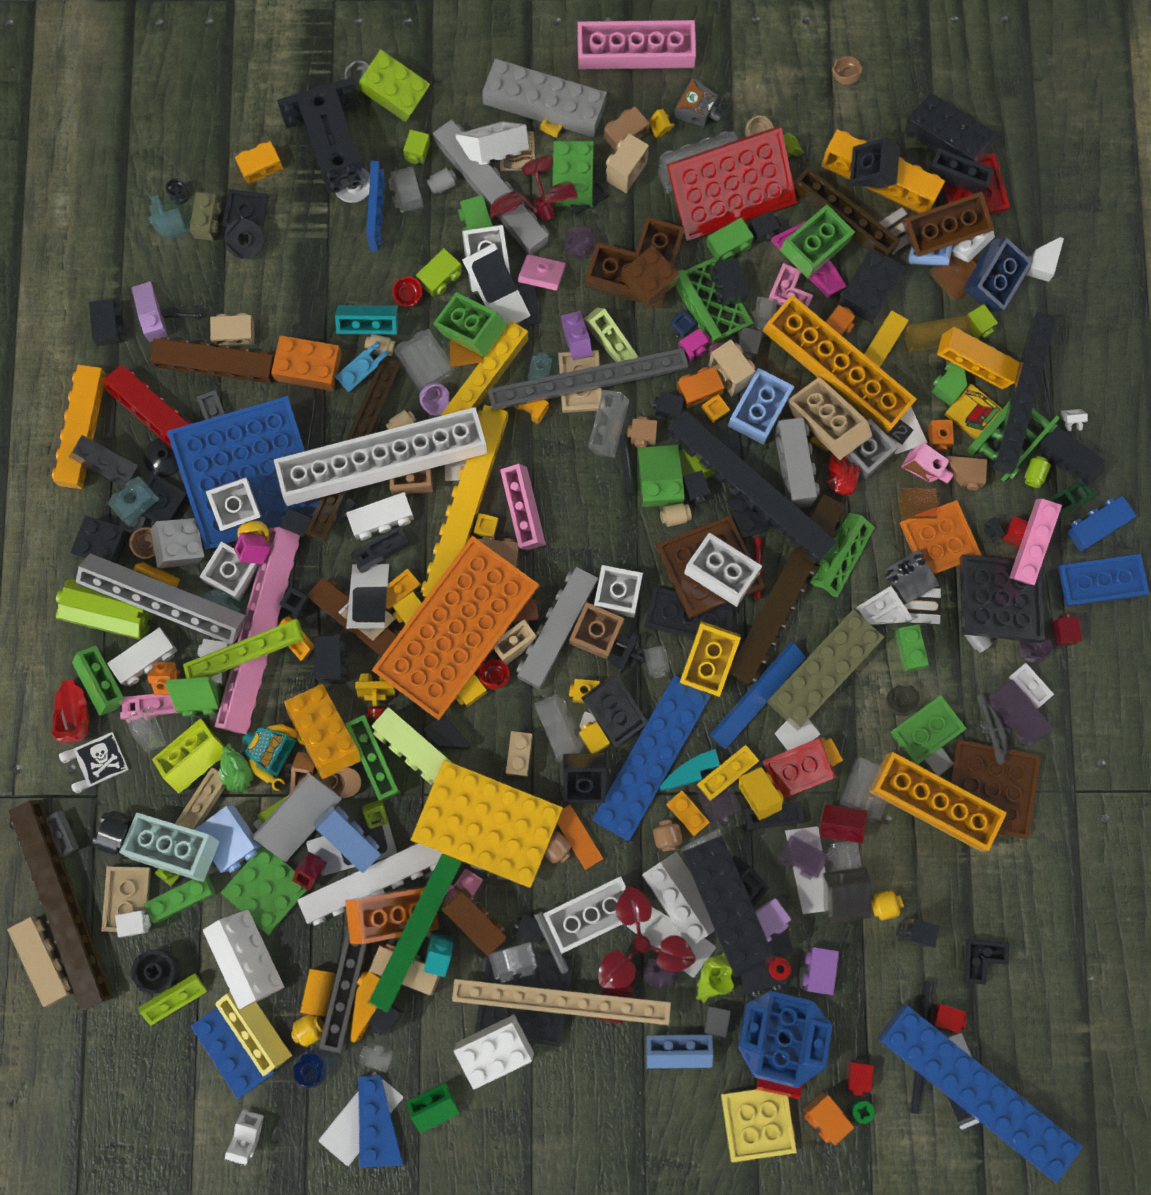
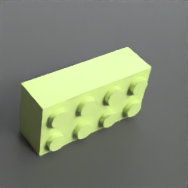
M389 707L371 726L375 730L373 734L383 744L389 742L391 744L389 748L399 758L402 755L407 758L405 760L406 764L414 771L421 770L422 778L430 785L434 783L443 759L451 762Z

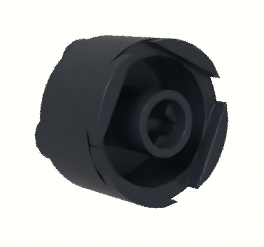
M115 810L110 813L105 812L100 820L99 832L93 838V845L97 846V849L101 852L122 859L128 858L119 852L134 817Z
M160 949L148 950L134 960L131 968V977L136 987L147 994L165 992L177 983L180 976L179 960L172 953ZM153 968H157L159 971L158 975L152 972Z

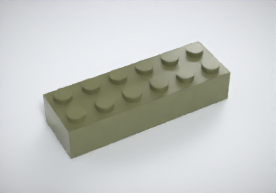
M853 609L775 692L767 703L798 731L881 642L884 636Z

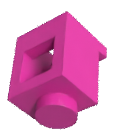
M699 328L680 340L678 348H684L686 359L690 364L693 362L695 355L698 357L706 352V348L711 343V340Z

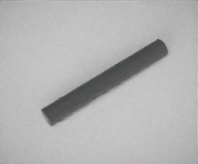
M542 911L534 914L561 974L569 971Z

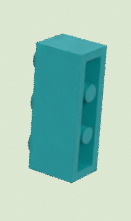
M338 305L335 314L336 334H397L399 326L398 306Z

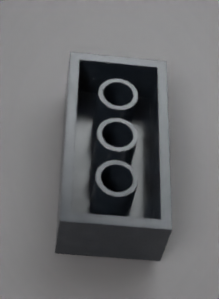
M931 92L908 117L905 128L906 134L935 152L940 148L976 163L992 147L996 134L995 131Z

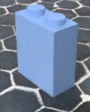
M234 805L225 806L195 829V831L209 834L220 841L213 861L221 873L227 871L230 873L241 867L240 862L244 859L250 860L258 854L256 850L262 847L259 842L253 839V832Z

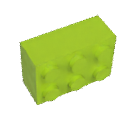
M380 49L360 79L357 89L407 122L430 84Z

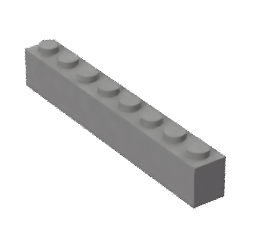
M451 119L433 132L434 142L479 196L483 195L485 204L491 209L493 202L499 196L513 190L507 181H502L501 175L495 167L492 168L489 164H479L478 161H472L468 158L455 135L464 132V130ZM522 200V203L517 208L495 216L524 251L529 255H533L548 244L549 232L543 225L540 226L537 223L536 216L531 210L527 211Z
M89 554L78 567L76 583L231 645L242 631L246 615L111 561Z

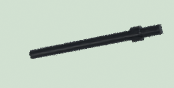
M925 981L924 995L920 1002L922 1007L921 1017L927 1022L930 1020L931 1008L934 1005V1000L932 999L934 982ZM917 1071L914 1074L910 1113L919 1114L923 1076Z

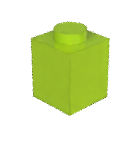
M414 130L409 131L403 150L404 157L408 162L424 164L430 146L429 134Z
M985 304L967 314L964 319L966 326L974 337L978 339L991 336L998 324Z

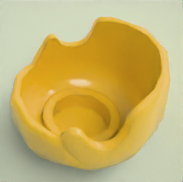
M251 520L242 523L238 528V538L240 533L264 535L267 543H269L268 527L261 521Z

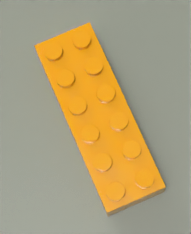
M837 129L826 149L821 166L850 180L853 147L867 143V141L859 140L852 137L850 133ZM899 157L897 184L884 188H865L917 213L931 210L945 180L936 174L924 171L917 165H911Z
M894 752L886 754L868 791L981 852L990 850L1007 814L1005 811Z

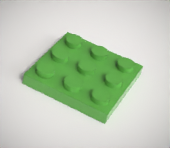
M262 845L257 851L258 854L244 865L221 891V894L241 912L248 909L254 923L269 935L297 904V900L302 898L308 890L292 881L295 873L294 869Z

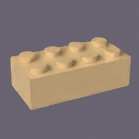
M820 377L787 400L795 418L803 417L804 424H808L809 431L839 460L872 437L868 421Z

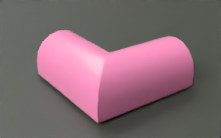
M783 263L768 300L782 306L793 295L806 307H809L813 295L795 288L801 271Z

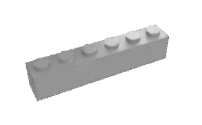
M577 567L574 572L570 571L565 579L567 585L564 590H559L555 598L557 600L555 607L551 606L546 614V618H548L546 624L540 625L536 633L538 638L535 644L531 643L526 651V654H528L526 661H521L516 670L519 673L518 679L539 690L543 686L573 630L585 603L588 602L598 583L597 577Z

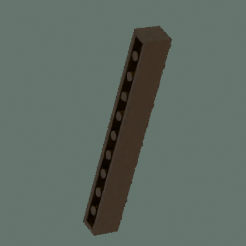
M823 494L810 519L833 538L836 530L833 528L836 523L840 524L846 514L843 512L846 505ZM794 548L729 669L727 676L746 686H749L751 682L755 683L760 675V672L757 671L761 664L765 666L770 656L767 651L770 646L775 647L780 638L777 635L779 629L784 630L789 621V618L786 617L789 610L792 612L795 610L799 602L796 600L799 593L803 594L808 585L805 580L808 575L813 576L818 567L806 558V553L803 550Z
M29 800L8 810L10 821L18 836V843L22 847L25 862L32 875V882L39 894V901L44 908L46 921L52 930L53 940L58 947L61 962L65 966L68 981L73 988L75 1000L80 1011L94 1008L113 999L63 858L60 857L53 838L50 823L46 819L47 815L42 801Z

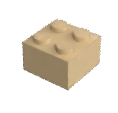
M628 134L625 139L622 138L617 145L618 150L615 154H611L606 162L607 182L625 193L628 192L648 161L649 145L631 134Z
M730 339L711 352L708 366L709 368L715 366L725 389L733 397L750 384L755 373V366L750 359L744 357L742 354L743 350L739 344H734Z

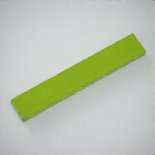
M294 619L183 664L186 678H210L304 640L299 620Z

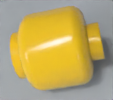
M893 890L875 893L873 900H870L875 917L878 916L880 920L898 917L900 915V908L904 907L901 896H896Z
M311 1014L303 1016L293 1023V1031L291 1032L293 1040L306 1047L321 1040L324 1023L319 1016Z

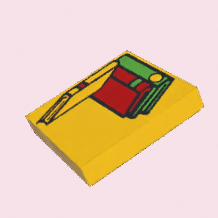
M970 384L944 415L953 420L956 425L976 440L1002 408Z

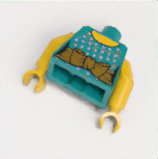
M283 724L271 725L266 729L258 728L255 734L247 733L243 738V743L248 746L245 754L249 757V764L253 773L266 783L270 782L272 788L276 791H280V789L276 788L275 782L281 781L285 784V781L282 778L275 779L273 775L278 776L296 743L294 738L298 740L299 744L304 745L300 740L297 730Z

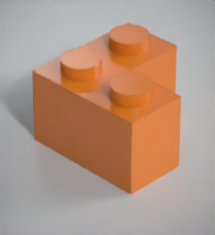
M824 1092L818 1094L803 1108L806 1112L804 1115L805 1119L815 1129L818 1127L821 1130L818 1134L827 1144L831 1142L833 1145H836L854 1129L852 1124L842 1114L841 1109Z

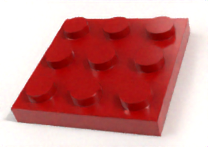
M995 153L984 155L978 163L995 169L988 188L984 193L989 214L1008 211L1010 205ZM945 182L942 186L946 204L974 194Z

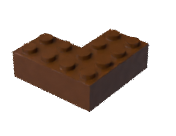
M646 217L635 253L597 242L585 278V287L643 303L621 280L622 270L650 246H653L674 267L684 237L685 227ZM666 294L652 306L662 308Z

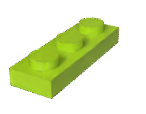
M193 974L138 1007L139 1013L151 1026L206 993V986L196 974Z

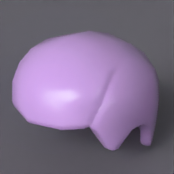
M432 382L424 386L420 392V404L430 415L439 416L450 403V393L444 385Z

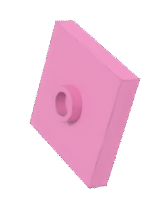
M527 254L518 282L557 290L566 263Z

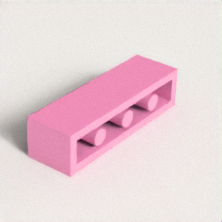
M516 464L501 469L519 548L528 551L546 545L527 467Z
M1036 499L1009 578L1029 585H1035L1062 505L1045 499Z

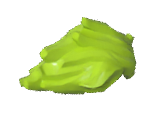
M724 952L721 955L708 958L702 963L704 966L700 969L701 977L697 983V987H699L697 990L698 995L696 996L697 1000L706 1002L709 997L719 994L726 995L733 990V972Z

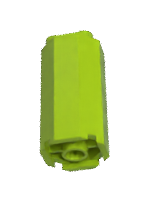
M67 579L63 590H59L56 595V602H59L56 619L138 640L145 638L149 632L150 626L147 623L148 620L153 619L154 613L78 584L75 579Z

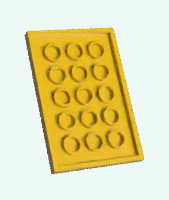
M443 759L411 841L531 888L563 807Z

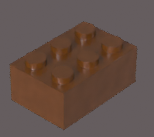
M456 885L444 897L440 907L489 956L507 938L503 934L505 929L494 917L488 918L490 913L480 902L474 903L476 899L465 887L460 889Z

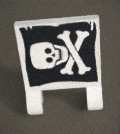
M113 732L59 754V758L63 763L77 758L85 780L72 784V789L75 793L83 792L96 784L129 770Z

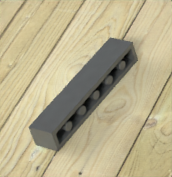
M347 929L319 1049L342 1053L345 1049L355 1006L356 992L359 987L357 982L363 973L369 943L350 944L349 929Z

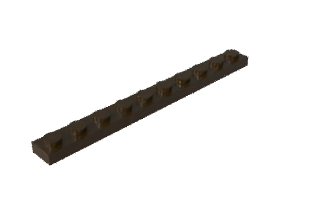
M385 357L379 363L346 441L373 434L401 370V362ZM348 490L320 498L305 532L306 536L323 542L327 541Z

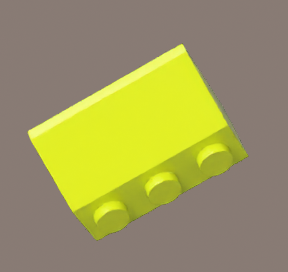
M200 718L152 760L163 779L179 794L184 789H187L199 776L205 774L213 764L221 760L224 745Z

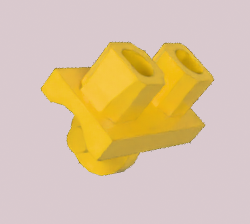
M369 673L360 674L359 682L355 684L357 696L364 697L365 701H372L373 707L378 706V700H386L388 696H395V687L381 677L380 681H372V675Z

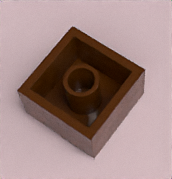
M650 246L622 270L621 280L649 308L678 283L679 273L653 246Z

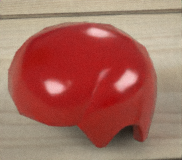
M412 276L399 278L392 287V296L397 304L403 307H412L422 297V286Z
M490 658L485 663H482L477 671L482 685L490 690L502 688L510 679L508 665L502 660Z

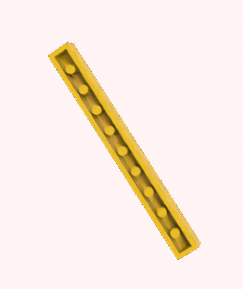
M484 405L483 411L479 410L478 418L486 442L487 454L465 459V466H461L458 478H460L458 486H454L452 492L454 500L452 505L449 504L446 510L448 518L446 524L443 523L439 535H442L440 543L436 542L433 554H435L434 562L430 561L427 569L429 574L428 580L424 581L421 587L424 599L470 539L507 424L508 411L501 409L492 411L490 406Z

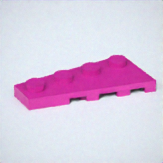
M806 221L772 237L771 242L781 250L784 241ZM830 260L808 278L827 298L846 288L845 283Z

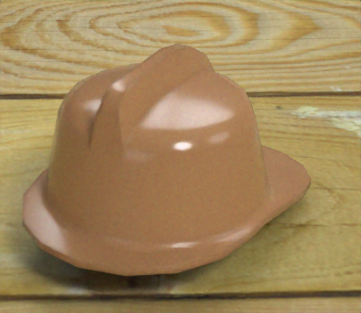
M350 767L324 779H321L318 772L314 775L340 795L341 798L353 796L361 787L360 775Z

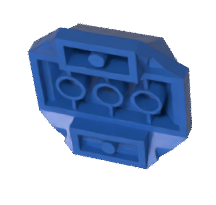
M769 991L747 1003L738 1049L754 1077L798 1088L826 1068L833 1025L813 1001ZM784 1036L788 1040V1044L781 1043L778 1037Z

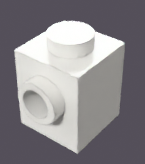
M146 911L115 915L118 937L149 933L151 919L149 914H146Z

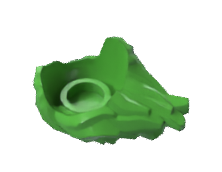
M227 744V747L222 748L223 754L221 755V764L218 772L219 778L228 791H240L246 794V789L250 787L255 774L246 758L239 752H235L231 744Z

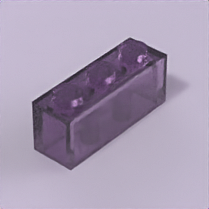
M1013 679L989 696L990 704L996 711H1000L1003 714L1005 723L1010 728L1013 727L1018 733L1017 737L1023 744L1031 746L1053 729Z

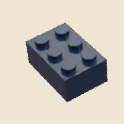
M1008 238L991 240L963 289L980 305L985 304L990 313L1004 311L1033 261Z

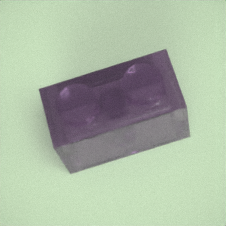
M790 835L778 859L782 860L780 864L791 870L794 867L801 871V876L811 880L812 878H818L829 855Z

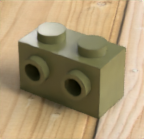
M196 192L189 228L194 239L214 241L215 233L218 230V215L221 213V202H219L216 194Z

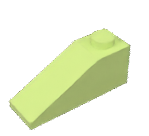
M596 308L583 318L586 327L615 362L638 358L605 308Z

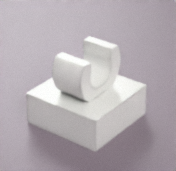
M1082 409L1062 410L1061 419L1066 422L1065 428L1068 431L1072 430L1071 426L1074 423H1077L1078 430H1082V422H1087L1088 414Z

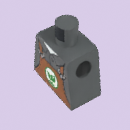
M692 78L675 108L674 118L705 126L709 117L719 122L724 111L715 107L718 96Z

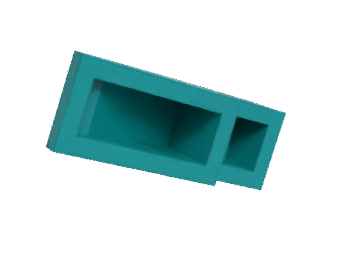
M716 750L702 753L678 767L659 787L660 792L701 781L700 772L720 766Z

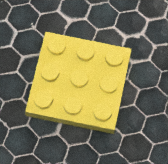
M756 1089L721 1094L731 1162L797 1153L788 1096Z

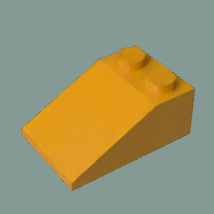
M370 971L363 973L357 982L360 986L356 992L351 1041L354 1043L361 1039L369 1026L368 1021L377 1010L376 1007L368 1004V1001L381 976Z

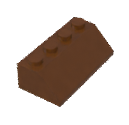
M983 192L902 220L907 239L917 257L994 230Z

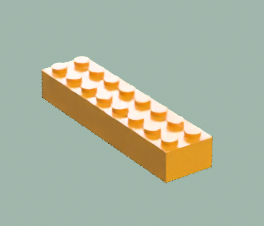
M793 295L786 300L762 330L815 376L822 378L865 418H871L885 434L894 427L917 400V398Z

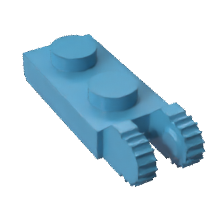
M376 341L371 347L364 350L335 376L348 392L377 368L379 363L389 355L387 351H383L375 360L370 355L381 345L379 341Z

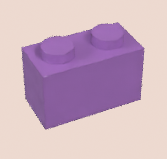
M577 311L562 315L563 333L572 359L576 360L591 356L590 338L581 312Z
M810 947V951H806L805 964H808L807 973H804L802 978V986H805V991L833 995L839 951Z

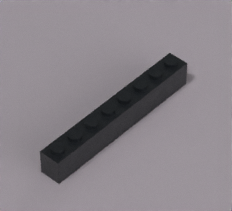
M1037 312L1031 321L991 467L993 470L1011 475L1017 467L1057 317Z

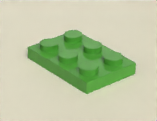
M940 695L890 733L910 760L918 765L966 730V727Z

